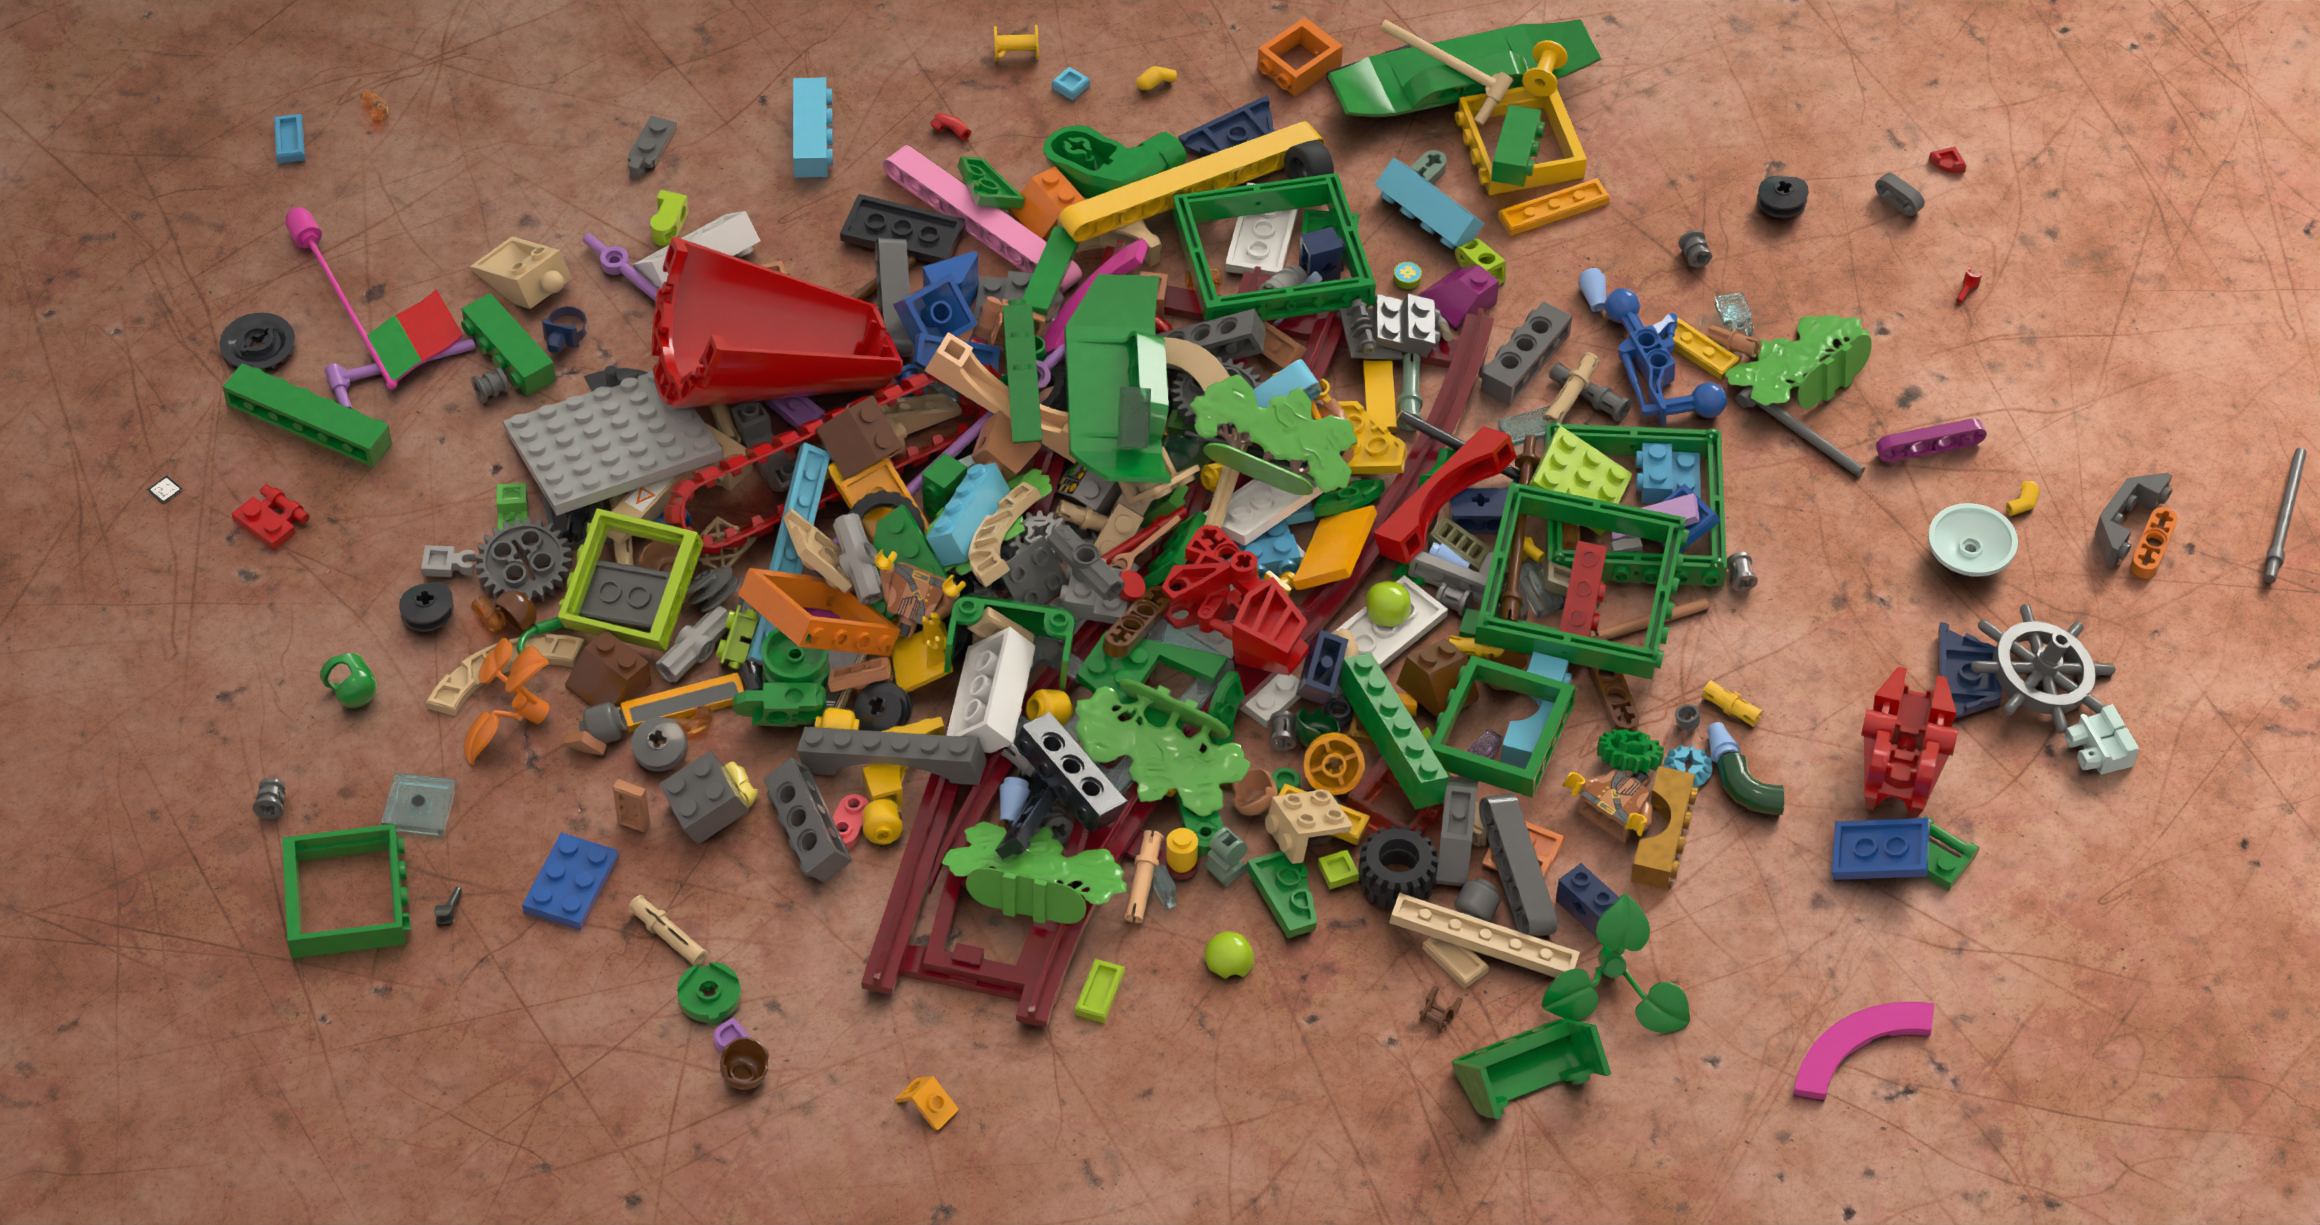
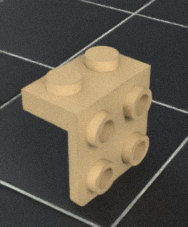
M1163 446L1162 455L1167 471L1172 478L1171 483H1118L1129 504L1140 500L1142 505L1169 494L1172 492V489L1194 480L1193 474L1201 470L1199 465L1197 464L1176 472Z
M1327 790L1272 797L1269 814L1265 819L1267 831L1272 834L1279 844L1281 851L1286 854L1292 864L1304 861L1309 837L1349 832L1352 827V822Z

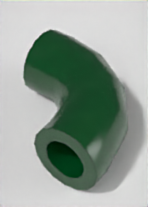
M1728 753L1719 758L1717 761L1718 772L1723 788L1736 803L1753 812L1783 815V785L1766 784L1755 779L1750 773L1747 757L1742 754Z

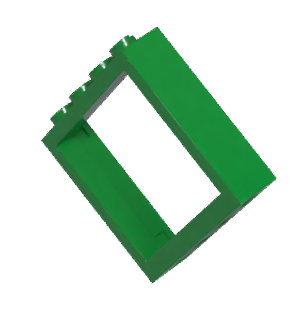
M1471 655L1467 666L1462 665L1460 668L1457 688H1452L1449 692L1446 711H1441L1438 716L1435 735H1430L1427 742L1445 771L1533 798L1575 705V686ZM1475 680L1554 703L1525 769L1445 745Z
M395 824L282 837L287 942L291 958L406 944L405 932L411 931L409 912L404 913L403 907L409 905L407 886L402 887V880L407 879L406 862L400 861V854H405L404 837L398 838ZM389 850L394 923L303 934L299 861Z

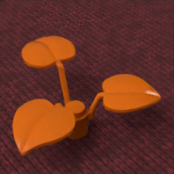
M502 638L484 659L478 674L479 681L483 684H489L497 675L506 684L505 690L509 693L516 692L517 695L512 702L515 713L494 710L490 714L484 711L470 726L465 738L464 751L468 762L473 766L476 757L496 733L499 723L498 717L514 718L519 722L524 717L538 725L547 716L550 707L549 703L528 692L522 686L544 666L549 664V661L534 646L526 647L517 656L511 666V674L508 678L501 670L508 664L512 655V644L508 639Z

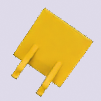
M930 613L932 620H928L923 616V630L913 634L912 638L907 637L896 642L892 649L896 684L907 693L949 674L944 673L947 641L946 626L943 621H940V616L937 613Z

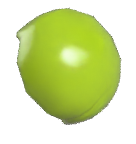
M1391 581L1376 583L1366 594L1368 618L1380 626L1393 627L1403 624L1411 613L1409 592L1400 583Z
M1233 931L1221 932L1207 942L1205 946L1204 960L1209 970L1217 973L1224 979L1235 974L1244 977L1254 966L1255 954L1247 939L1241 934Z

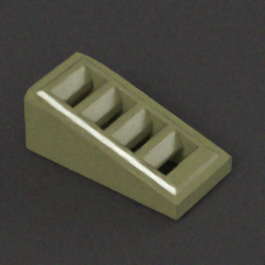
M1445 517L1441 518L1429 535L1428 549H1431L1434 542L1439 545L1443 543L1461 558L1470 562L1468 568L1479 572L1486 555L1489 552H1494L1489 546ZM1464 547L1468 548L1466 552L1462 551ZM1475 552L1480 553L1476 560L1472 558Z

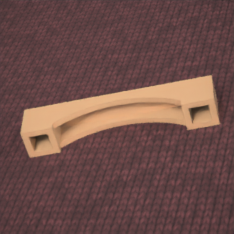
M948 332L924 371L995 414L1001 411L1011 419L1009 387L998 380L980 363L972 353L973 347ZM1040 404L1042 442L1040 443L1075 464L1076 460L1069 455L1067 412Z

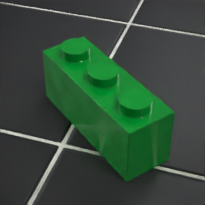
M1508 105L1493 159L1491 181L1524 187L1527 176L1532 177L1535 160H1532V157L1537 158L1540 141H1537V138H1543L1545 122H1540L1541 110Z

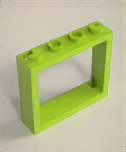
M597 508L592 522L587 524L584 545L581 544L578 549V562L575 571L569 574L567 580L568 590L565 599H561L559 602L561 608L558 618L564 627L597 636L607 630L622 642L666 652L704 543L698 532ZM609 530L680 546L650 633L579 616Z

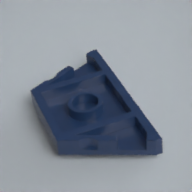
M1266 95L1178 136V140L1185 149L1206 157L1275 132L1273 117L1270 112L1269 97Z
M1940 622L1938 629L1939 676L1947 678L1957 712L1955 718L1999 705L2002 698V687L1998 683L1995 674L1975 673L1971 670V664L1974 661H1992L1995 646L1983 643L1968 633L1963 637L1949 630V624Z

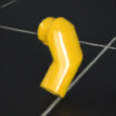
M1152 66L1137 78L1136 85L1140 90H1151L1161 81L1174 83L1177 79V72L1173 69Z
M2024 481L2019 487L2022 489L2020 498L2005 504L2009 516L2035 508L2040 494L2039 486L2035 482Z

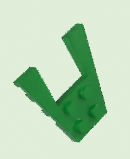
M1106 630L1076 673V680L1093 694L1096 689L1104 686L1113 688L1119 695V700L1122 704H1131L1137 701L1122 691L1119 685L1121 679H1131L1144 684L1157 664L1161 662L1213 686L1227 666L1228 657L1143 638L1127 656L1115 658L1103 651ZM1114 705L1116 708H1118V710H1120L1121 706ZM1147 706L1144 710L1146 720L1155 727L1165 726L1170 718V715L1150 706ZM1127 710L1121 715L1126 719L1128 717L1132 719L1136 714V710H1133L1132 714ZM1141 716L1136 720L1139 725L1143 724ZM1178 719L1176 726L1183 731L1184 722Z

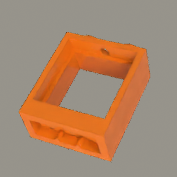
M1304 17L1258 48L1257 68L1264 75H1268L1277 82L1282 89L1296 96L1325 77L1327 71L1342 65L1343 45ZM1300 44L1316 57L1298 70H1295L1279 57Z

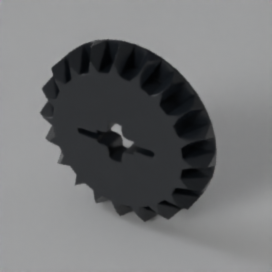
M270 313L247 314L237 318L224 329L220 337V351L224 360H227L231 367L237 366L238 368L243 363L253 368H259L264 372L265 368L268 367L275 369L277 363L284 364L285 358L291 356L292 349L295 348V334L291 325L280 316ZM263 341V345H262V346H260V345H255V346L253 347V343H254V342H256V343H261V342Z

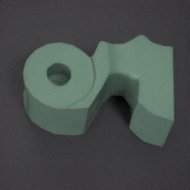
M1228 827L1220 829L1209 843L1211 850L1207 853L1208 861L1205 862L1204 866L1227 887L1247 872L1245 869L1246 864L1241 861L1247 853V845Z

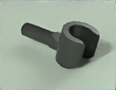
M455 887L450 899L447 901V905H435L436 924H451L454 922V908L462 893V888Z

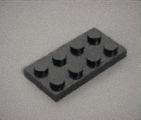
M858 194L840 232V241L875 249L877 238L906 239L907 256L913 255L918 260L937 263L951 258L965 228V219Z

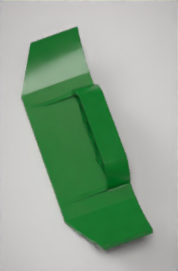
M1581 19L1543 24H1518L1430 43L1491 77L1500 72L1513 78V81L1508 89L1524 86L1522 82L1524 73L1531 68H1536L1538 65L1533 58L1532 51L1534 46L1541 41H1554L1563 46L1567 52L1566 64L1559 69H1554L1552 72L1557 79L1573 74L1603 59ZM1414 47L1366 57L1353 65L1331 72L1328 76L1345 114L1353 116H1397L1459 102L1461 97L1486 93V86Z
M1098 274L1064 328L1069 455L1083 467L1106 481L1171 483L1172 478L1167 471L1162 455L1161 441L1167 421L1169 401L1165 339L1162 336L1155 335L1159 276Z

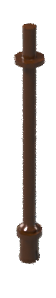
M1533 435L1525 436L1523 453L1517 455L1514 461L1515 466L1521 470L1519 484L1529 485L1532 479V471L1537 469L1541 461L1535 455L1536 437ZM1521 513L1518 515L1512 541L1507 589L1499 597V604L1501 605L1500 619H1509L1513 622H1518L1519 608L1523 605V596L1518 592L1527 515Z

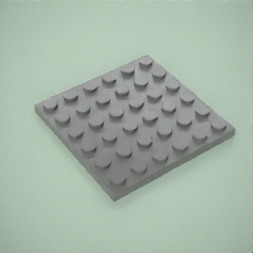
M653 370L638 376V379L626 378L621 381L620 385L599 387L592 392L580 396H571L565 401L553 405H544L538 410L526 414H517L503 421L507 435L556 516L724 459L722 448L694 407L680 409L671 407L672 405L665 404L657 392Z

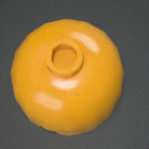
M1336 732L1322 734L1314 739L1307 748L1303 760L1305 777L1311 786L1316 790H1327L1333 796L1346 794L1354 789L1360 782L1359 780L1365 769L1363 752L1357 742L1346 734Z

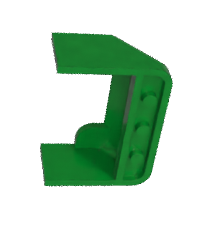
M973 594L964 595L954 603L946 641L944 673H950L959 625L968 626L978 623L982 619L984 609L990 607L1027 629L1035 636L1065 640L1059 689L1065 690L1076 626V617L1071 610L1063 607Z
M1566 1018L1545 1023L1459 1056L1451 1061L1455 1074L1477 1113L1486 1116V1118L1494 1119L1500 1118L1501 1114L1504 1113V1108L1509 1105L1508 1100L1552 1083L1565 1080L1572 1081V1084L1576 1085L1589 1081L1591 1079L1590 1075L1594 1073L1603 1076L1611 1075L1597 1026Z

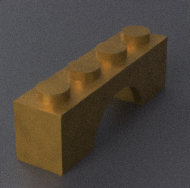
M1662 766L1658 767L1650 803L1653 806V810L1664 819L1667 828L1657 836L1639 840L1631 882L1667 890L1670 878L1676 879L1680 861L1675 860L1676 853H1683L1686 836L1681 835L1682 829L1689 830L1692 812L1687 811L1688 805L1695 806L1699 788L1693 786L1695 774Z

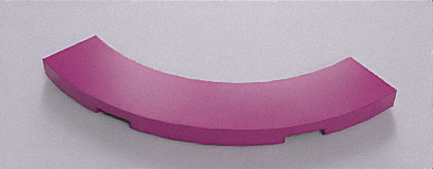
M1143 238L1131 243L1105 262L1067 301L1043 337L1046 345V358L1061 344L1065 345L1064 328L1098 274L1126 275L1131 270L1142 265L1148 248V243Z
M1885 1003L1860 1010L1841 1019L1827 1029L1809 1049L1797 1074L1793 1095L1825 1100L1830 1081L1840 1063L1849 1054L1851 1055L1859 1048L1871 1043L1873 1039L1885 1035L1889 1037L1897 1035L1930 1036L1934 1003Z

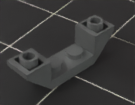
M760 401L746 402L731 408L745 448L760 442L772 444L771 437L774 436L771 433L770 417ZM780 450L769 455L768 462L759 465L757 461L753 462L772 491L783 492L790 488L797 460L796 457L789 460L784 451Z
M2160 473L2127 478L2102 511L2095 535L2107 566L2113 568L2119 559L2124 560L2132 546L2128 543L2131 531L2120 526L2124 519L2123 514L2125 511L2131 512L2136 503L2150 511L2156 509L2160 503L2165 504L2173 490L2169 487L2172 479L2171 474Z
M1449 776L1444 801L1436 884L1463 887L1468 881L1478 781Z

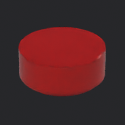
M1127 570L1119 575L1125 583L1124 589L1118 595L1121 599L1127 602H1134L1144 594L1145 583L1138 573Z

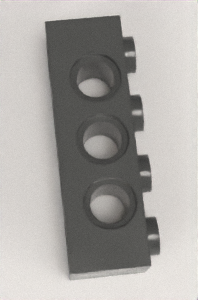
M1544 301L1536 310L1532 309L1522 327H1517L1513 331L1510 341L1506 345L1503 344L1499 347L1492 362H1487L1480 372V378H1482L1481 391L1510 406L1569 337L1572 316Z
M1251 309L1156 335L1182 339L1197 344L1216 358L1221 357L1222 363H1225L1230 358L1236 360L1263 353L1266 327L1256 310ZM1167 368V377L1178 375V373H1185V371L1180 369Z
M790 758L763 779L768 789L767 796L778 810L779 815L777 818L780 824L787 830L790 837L788 842L798 854L801 861L799 866L806 876L826 882L852 862L808 766Z

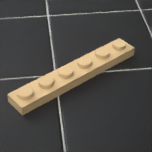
M1402 893L1398 895L1389 922L1555 978L1567 970L1575 969L1580 954L1579 951Z

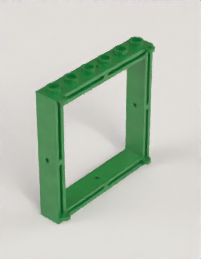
M1338 173L1173 195V218L1204 321L1251 309L1256 310L1262 321L1337 311L1340 308H1350L1352 302L1356 299L1363 300V303L1367 304V308L1375 305L1376 283ZM1320 205L1328 206L1337 236L1341 237L1344 241V256L1352 278L1217 296L1195 223Z
M1559 422L1546 423L1544 453L1554 432L1560 425L1604 455L1636 456V450L1641 451L1642 443L1672 444V452L1700 453V459H1705L1706 505L1717 514L1720 522L1707 531L1708 556L1684 555L1681 572L1675 571L1674 577L1679 578L1678 585L1724 586L1727 556L1721 430L1713 428L1700 430L1561 424ZM1545 518L1546 565L1551 561L1572 569L1576 550H1562V522ZM1606 552L1601 576L1602 581L1658 583L1663 554Z
M1510 482L1477 621L1474 643L1533 655V652L1568 660L1569 663L1652 680L1654 669H1661L1664 651L1659 650L1660 643L1666 645L1669 627L1664 626L1665 619L1671 620L1674 602H1670L1669 597L1670 595L1676 596L1679 578L1674 577L1675 571L1681 572L1684 554L1679 553L1680 547L1686 548L1689 530L1684 529L1686 517ZM1519 513L1666 543L1644 648L1495 618Z

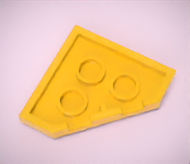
M1338 401L1347 419L1352 423L1353 432L1357 438V442L1350 447L1354 450V456L1348 463L1352 470L1351 474L1403 473L1407 456L1406 444L1399 437L1395 438L1388 428L1375 416H1370L1358 401Z

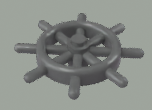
M2029 604L2020 606L2023 622L2012 626L2005 633L1987 620H1981L1978 623L1979 630L1998 644L1995 647L1992 661H1974L1971 664V670L1975 673L1995 674L2002 689L2011 697L2003 707V712L2006 715H2012L2020 705L2038 713L2051 714L2056 731L2063 734L2068 728L2064 713L2076 709L2082 703L2097 714L2101 713L2103 707H2106L2104 703L2092 696L2090 691L2094 686L2096 675H2113L2116 668L2111 663H2093L2089 652L2076 639L2083 631L2082 623L2074 622L2065 631L2049 623L2037 622ZM2029 641L2032 652L2019 642ZM2010 652L2024 662L2011 661ZM2062 655H2064L2071 663L2063 662ZM2017 674H2027L2028 678L2023 681ZM2064 675H2077L2078 685ZM2055 684L2066 691L2067 694L2058 695ZM2036 686H2043L2045 693L2040 692L2034 688Z

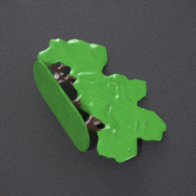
M1237 374L1226 378L1223 382H1215L1207 386L1204 396L1195 397L1194 401L1190 404V407L1197 415L1194 427L1198 435L1204 438H1214L1217 435H1222L1229 444L1209 443L1204 446V453L1217 463L1296 495H1310L1313 493L1314 488L1312 484L1301 476L1304 474L1312 476L1319 489L1325 493L1334 491L1338 487L1342 489L1347 488L1352 470L1340 456V451L1348 450L1357 442L1356 435L1353 432V425L1347 419L1332 415L1313 420L1311 416L1312 402L1301 387L1290 391L1286 397L1279 395L1271 398L1268 407L1262 408L1259 407L1255 399L1253 388L1242 376ZM1228 423L1235 424L1238 432L1237 440H1233L1234 435H1229ZM1218 424H1222L1223 433L1217 430ZM1248 434V438L1241 440V435ZM1247 442L1259 444L1265 452L1263 459L1241 451L1240 446ZM1272 459H1286L1290 462L1291 471L1269 462ZM1303 460L1308 461L1306 468H1300Z

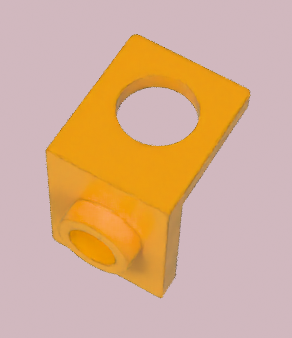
M934 1076L914 1079L895 1098L897 1103L912 1101L934 1130H939L959 1110Z

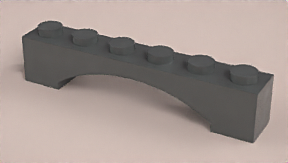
M805 727L797 748L801 763L808 766L812 774L835 775L836 770L853 765L891 764L928 771L949 779L950 783L979 785L987 762L978 737Z

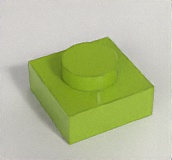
M1348 850L1318 858V867L1329 889L1359 881V872Z

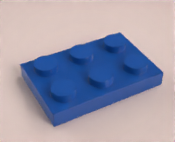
M1929 819L1835 821L1832 863L1834 880L1928 876Z
M561 832L522 904L523 912L581 930L619 858L618 850Z

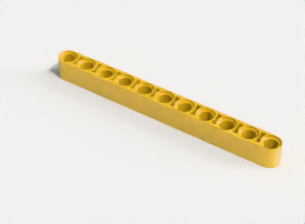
M1303 121L1070 205L1060 213L1058 222L1075 242H1083L1173 209V195L1230 188L1284 168V157L1286 151L1291 146L1310 140H1317L1325 146V140L1308 122Z

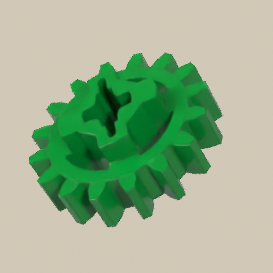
M1612 729L1611 733L1605 731L1603 736H1599L1597 756L1602 757V762H1610V767H1614L1622 772L1631 770L1637 774L1638 770H1641L1644 773H1649V769L1656 771L1658 766L1662 765L1664 747L1659 746L1658 740H1650L1651 736L1641 731L1629 732L1627 729Z

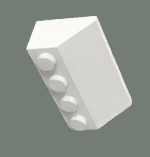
M746 211L725 214L681 238L731 256L737 254L738 257L754 250L752 246L760 242ZM669 245L632 264L638 273L657 288H662L663 283L667 281L668 272H663L662 268Z
M1008 627L968 646L947 736L978 737L983 751L987 753H993L1013 743L1016 737L1015 731L1018 719L1022 711L1021 706L1024 693L1027 690L1030 668L1033 665V655L1036 647L1034 644L1011 627Z

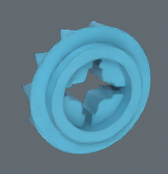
M1680 744L1677 749L1669 750L1666 758H1664L1663 767L1685 772L1686 760L1690 759L1692 766L1688 773L1695 774L1693 786L1697 787L1708 781L1713 768L1712 758L1707 757L1705 749L1697 750L1693 744L1690 747H1683Z

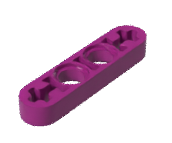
M1971 418L1890 434L1882 437L1875 446L1883 462H1894L1974 446L1986 438L1987 432L1980 419Z

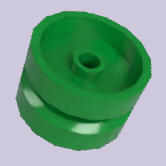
M778 628L768 634L763 641L761 651L765 682L817 683L824 688L826 687L830 672L829 650L799 647ZM808 634V636H807V638H806L805 641H809V640H810V637H811L810 634Z

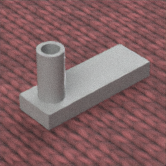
M1421 551L1411 560L1408 575L1414 578L1422 577L1425 579V582L1438 587L1442 585L1443 581H1447L1450 583V586L1462 591L1471 590L1473 591L1472 600L1482 603L1494 552H1489L1486 555L1479 572Z

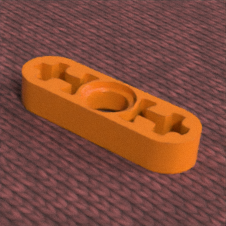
M2158 507L2152 511L2131 562V571L2136 576L2151 578L2157 573L2178 520L2177 514L2172 509ZM2161 520L2166 521L2163 530L2158 528ZM2154 538L2159 540L2162 545L2154 547L2149 545L2146 540ZM2145 556L2151 557L2147 566L2142 564Z

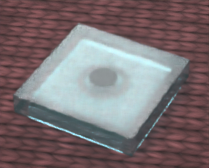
M395 773L381 825L395 824L397 831L443 836L457 787L456 779Z

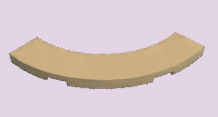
M1164 337L1166 368L1185 371L1201 385L1204 393L1207 386L1215 382H1223L1226 378L1230 377L1218 359L1206 349L1186 340Z
M1022 482L997 504L999 509L993 515H987L983 519L972 538L968 552L970 567L977 580L985 587L1010 571L1006 562L1000 558L1002 541L1017 518L1042 497L1037 488L1026 482Z
M547 634L546 637L529 638L525 642L524 649L528 646L537 648L542 656L549 661L547 665L574 668L585 646V641L583 638ZM520 637L509 639L512 644V655L508 664L501 669L502 673L509 672L514 660L517 658V643ZM497 644L476 652L463 660L461 666L450 675L447 674L429 696L426 702L427 709L456 716L467 698L483 685L478 678L480 667L486 656Z

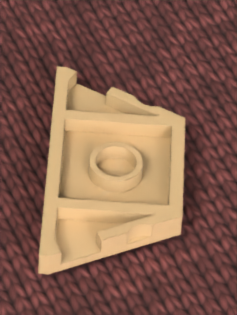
M790 508L783 516V519L802 563L808 569L816 570L823 575L825 581L831 587L839 588L844 593L855 592L851 577L844 572L839 561V555L842 553L841 547Z

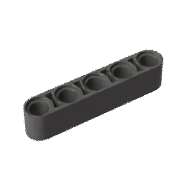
M877 238L875 244L878 310L899 356L911 357L913 342L893 306L897 301L910 295L906 239Z
M1510 793L1481 798L1479 802L1480 818L1518 932L1533 937L1554 934L1557 930L1556 913L1516 796Z

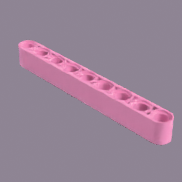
M904 145L883 161L886 173L894 181L941 214L965 219V231L1023 272L1034 273L1047 244L1046 241L999 208L977 206L966 185L908 145ZM1073 260L1057 295L1063 294L1082 279V272Z

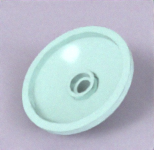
M1962 503L1947 507L1935 516L1929 528L1928 543L1935 558L1948 569L1968 576H1988L2000 572L2012 562L2018 547V537L2011 522L2000 512L1980 504Z

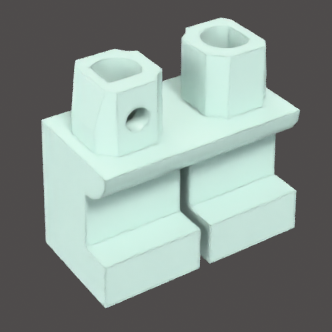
M2113 704L2103 707L2099 714L2090 717L2085 714L2081 715L2078 724L2067 728L2064 736L2069 747L2084 746L2085 749L2079 751L2077 756L2083 770L2097 768L2100 775L2133 767L2139 751L2138 745L2127 727L2125 728V724Z

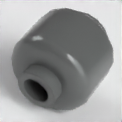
M605 702L585 709L583 721H579L580 731H586L606 744L621 739L623 730L627 729V723L620 706L615 707L613 703Z
M1476 878L1475 881H1467L1455 900L1454 907L1457 912L1490 922L1501 899L1497 894L1498 889L1495 885L1487 880Z

